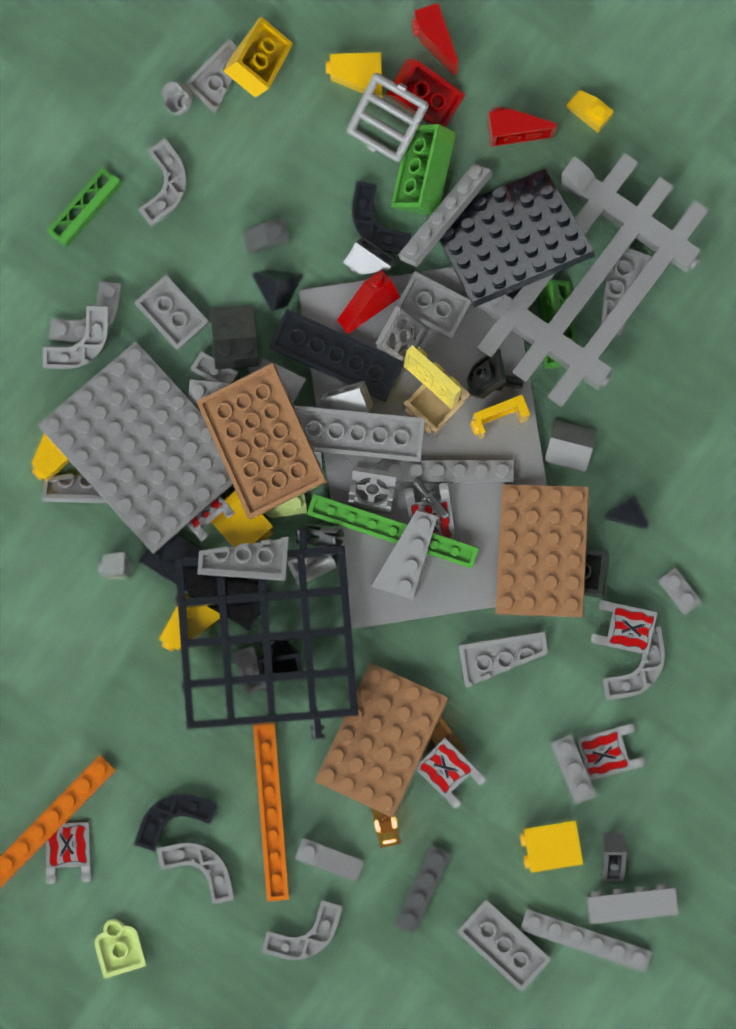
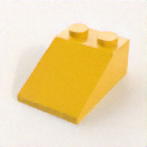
M260 17L235 50L223 71L256 98L270 88L293 43L263 17Z

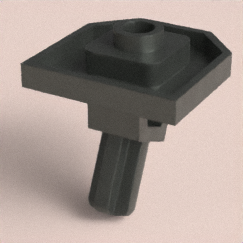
M500 349L496 351L492 358L485 355L473 364L467 377L469 393L471 396L484 399L495 390L502 391L503 387L522 389L524 383L519 377L505 375Z

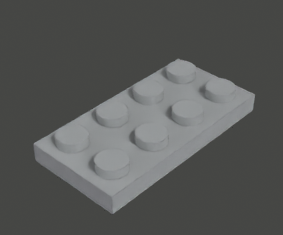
M486 899L456 931L521 992L551 961L539 947Z

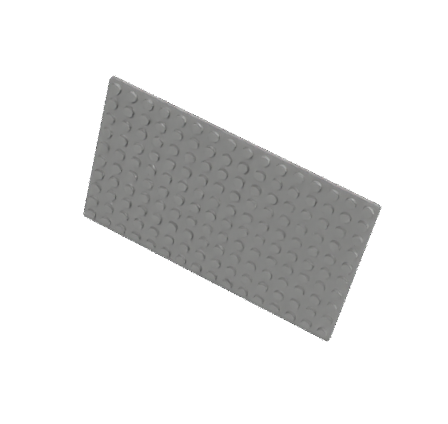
M453 267L418 272L469 299ZM413 273L389 277L400 297ZM366 280L304 289L299 292L302 316L376 350L379 349L376 348L377 345L375 343L399 299L347 334L337 322V319ZM512 291L506 295L511 299H514L516 297V291ZM471 303L452 340L427 327L417 348L420 347L428 355V360L432 363L437 362L446 373L454 377L469 392L467 383L469 372L473 364L486 355L477 347L497 320L480 308H474ZM400 320L395 326L400 329L406 323ZM405 330L400 334L399 339L401 342L407 337ZM511 331L499 349L501 350L505 375L516 376L512 371L525 356L526 352L523 338ZM391 333V335L389 336V342L391 347H393L396 342L395 334ZM408 344L402 345L399 351L405 349ZM403 365L386 402L371 396L373 406L369 413L407 416L404 412L403 403L408 401L422 383ZM311 368L316 407L331 409L321 404L320 399L325 392L349 385ZM530 379L527 383L524 381L522 389L503 387L502 391L495 390L484 399L470 395V398L436 435L432 432L428 434L424 431L421 460H513V483H448L456 540L479 547L472 569L426 554L413 599L377 589L371 586L396 544L341 526L344 530V537L336 538L343 541L341 546H345L351 628L357 629L496 607L502 484L547 486ZM523 395L531 414L528 421L519 423L516 413L513 412L483 424L486 432L484 438L480 439L478 435L474 436L470 426L474 413ZM324 453L330 498L348 504L354 466L341 454ZM383 461L374 470L383 471ZM365 478L360 480L359 482L366 483L368 480H371V478ZM377 479L381 486L387 487L382 480ZM395 483L391 513L365 508L361 509L409 524L405 489L414 488L416 502H421L420 499L423 496L413 483ZM423 483L427 490L431 491L433 489L435 491L433 495L436 499H441L439 489L441 483ZM375 484L367 486V489L371 492L379 490ZM356 489L359 497L363 500H368V495L365 491ZM380 493L375 496L374 501H383L388 494Z

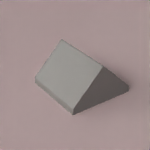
M554 420L544 462L586 472L597 430Z

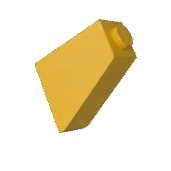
M381 52L330 54V61H326V74H330L331 81L363 94L374 73L382 75ZM378 83L374 94L382 98V85Z
M43 434L31 465L33 468L32 473L40 481L44 479L47 482L69 463V460Z
M178 606L158 639L163 642L161 646L171 652L174 649L181 650ZM207 606L186 608L188 639H196L219 622L220 613Z

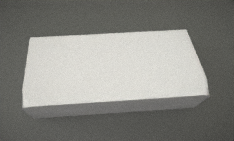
M332 556L305 558L307 582L337 568ZM292 559L287 563L297 585H299L298 560Z

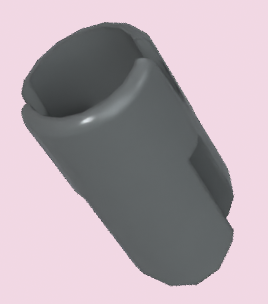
M306 523V526L309 528L321 530H309V535L306 536L320 538V540L309 539L310 543L308 544L329 547L342 545L343 541L336 539V537H344V530L341 526Z

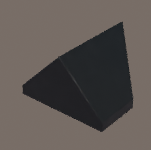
M270 269L252 274L272 312L288 306L304 275Z
M636 496L626 500L604 516L605 520L646 530L649 525Z
M287 640L274 641L271 645L273 673L303 671L300 652ZM263 654L257 660L259 675L265 674Z

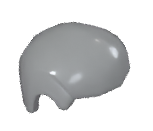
M175 81L166 83L161 91V94L165 97L163 106L173 115L180 116L188 112L193 99L190 88L186 84Z

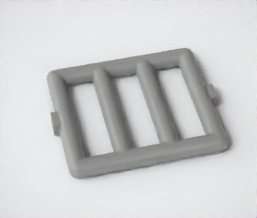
M374 73L349 122L346 132L368 145L367 149L372 152L378 151L393 161L400 162L429 104L408 91V87L404 84H396L383 75ZM378 83L418 106L414 117L374 94ZM369 101L410 124L406 133H401L367 113L365 109ZM360 119L400 141L401 143L397 151H393L356 129Z

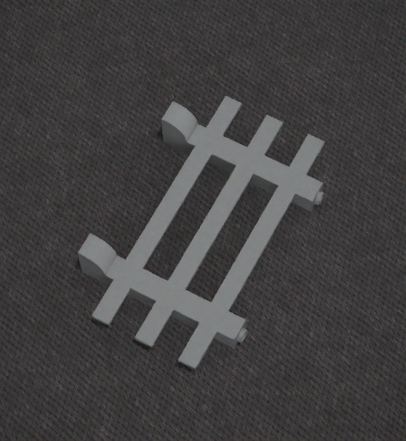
M625 153L603 182L597 180L590 168L575 156L562 172L561 188L585 203V206L575 218L584 235L600 214L621 229L549 324L528 309L555 274L522 287L514 299L505 294L477 306L497 320L477 347L490 358L496 353L511 331L532 344L531 348L512 371L513 374L527 383L546 356H549L568 369L548 395L549 399L563 407L582 380L598 391L602 386L607 387L613 378L611 376L612 368L599 360V357L668 265L673 263L687 273L690 268L695 269L701 261L699 257L701 250L687 240L709 210L697 201H694L673 230L669 229L652 216L674 188L673 185L659 177L638 206L617 193L639 163ZM636 238L656 253L587 345L582 348L563 334Z

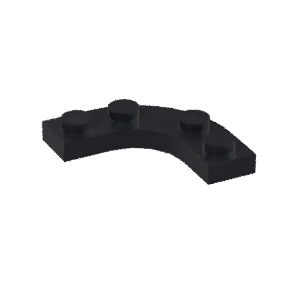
M356 181L352 201V219L361 238L364 237L384 252L399 254L411 240V234L390 230L379 224L373 213L378 184Z
M176 794L163 798L155 803L145 814L134 845L155 852L166 823L173 818L184 816L211 824L218 803L190 794Z

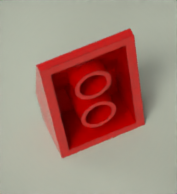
M439 3L414 10V16L411 19L413 36H418L419 42L451 74L456 75L458 73L459 61Z
M406 59L393 81L396 84H404L408 87V91L428 102L429 107L423 120L431 125L440 124L446 127L465 96L464 93L416 59ZM388 89L385 96L415 115L418 106Z
M504 107L493 108L492 111L488 112L487 118L490 147L554 138L556 123L513 109H505Z

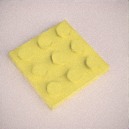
M412 345L406 351L404 367L450 409H453L459 400L461 392L460 383L451 376L449 378L443 373L444 369L437 362L432 363L428 360V355L420 347L416 349Z

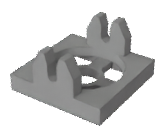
M396 306L375 343L377 345L376 348L387 355L405 362L406 351L412 345L417 348L427 327L405 310ZM401 320L406 324L399 329L395 325ZM405 330L407 337L401 342L399 339L400 334ZM391 333L395 334L396 340L393 347L390 346L389 342ZM408 344L405 349L399 351L402 345Z
M354 466L348 504L359 508L391 513L397 473ZM371 478L366 483L359 482L362 479ZM377 479L382 480L387 487L381 486ZM375 484L379 490L371 492L367 489V486ZM356 489L365 491L368 495V500H363L359 497ZM380 493L388 494L383 501H374L375 496Z

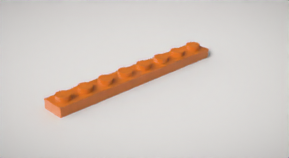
M275 724L253 726L267 902L289 900Z
M101 755L0 856V889L116 772Z

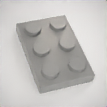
M414 271L396 306L405 310L426 327L452 340L472 302L470 299Z
M167 275L162 277L134 302L139 310L177 351L209 324L204 315Z

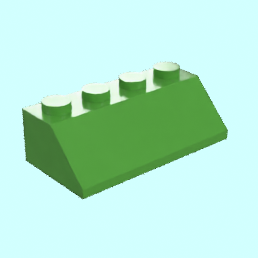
M440 124L419 125L401 160L390 207L422 215H431L441 203L456 132Z

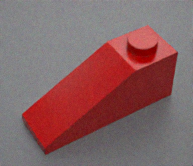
M383 270L374 274L361 285L338 317L337 322L347 334L401 298L393 282Z

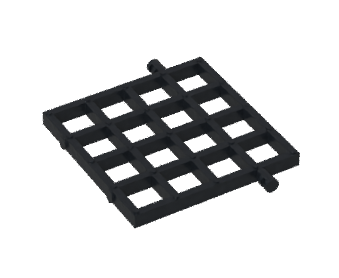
M296 530L295 535L299 536V539H296V544H299V549L287 550V559L298 560L300 590L267 592L266 579H258L259 593L226 595L225 576H217L218 596L188 599L185 598L183 568L198 567L199 557L175 559L177 585L175 602L176 607L178 606L183 670V683H181L185 698L187 730L313 720V726L310 727L314 734L311 735V739L318 740L325 739V734H322V730L325 729L324 725H321V719L359 716L345 546L307 548V544L310 543L309 538H306V535H309V530ZM338 555L340 586L307 589L305 558ZM341 596L344 627L310 629L308 598ZM301 599L303 630L270 633L267 601ZM260 602L262 633L229 636L227 605ZM219 605L221 637L188 639L186 608ZM344 636L347 668L314 670L311 638ZM304 639L306 671L273 673L271 642ZM263 642L265 674L232 677L230 645ZM222 646L224 677L191 680L189 648ZM348 676L350 708L317 711L314 679ZM307 680L309 712L276 714L274 682ZM266 683L268 715L235 718L233 685ZM225 686L227 718L194 721L192 689Z

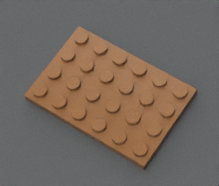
M274 363L196 401L248 519H253L328 482Z
M502 484L496 615L583 618L589 487Z
M370 663L357 689L359 716L344 717L315 782L394 818L449 698Z

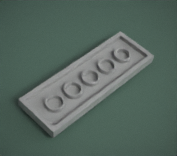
M294 405L314 452L421 462L425 418Z

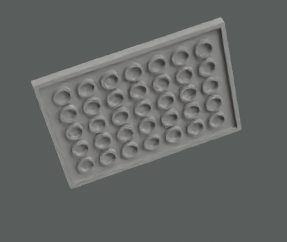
M136 341L38 424L41 431L152 554L157 552L233 485L202 413Z

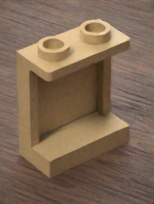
M443 371V373L446 376H448L449 378L451 377L448 373ZM422 384L408 401L403 403L404 412L409 417L425 418L424 431L428 434L432 432L436 435L470 398L471 394L460 385L461 392L458 403L453 409H450Z

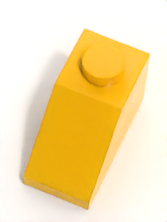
M581 90L566 105V108L597 133L608 123L614 113L599 98Z

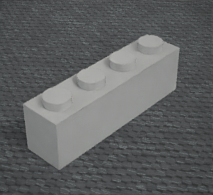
M669 884L656 885L657 889L648 890V886L634 887L635 891L626 892V888L613 889V894H604V891H593L591 896H586L589 923L596 924L679 915L676 888L670 887Z

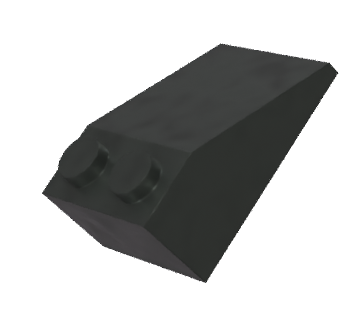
M253 305L210 308L215 369L258 366Z
M587 549L584 596L605 598L610 557L607 551Z

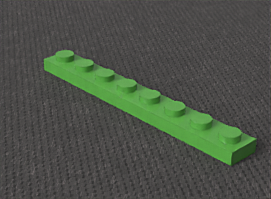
M316 493L313 494L307 515L397 544L408 525L407 523ZM433 532L427 554L472 569L479 547Z

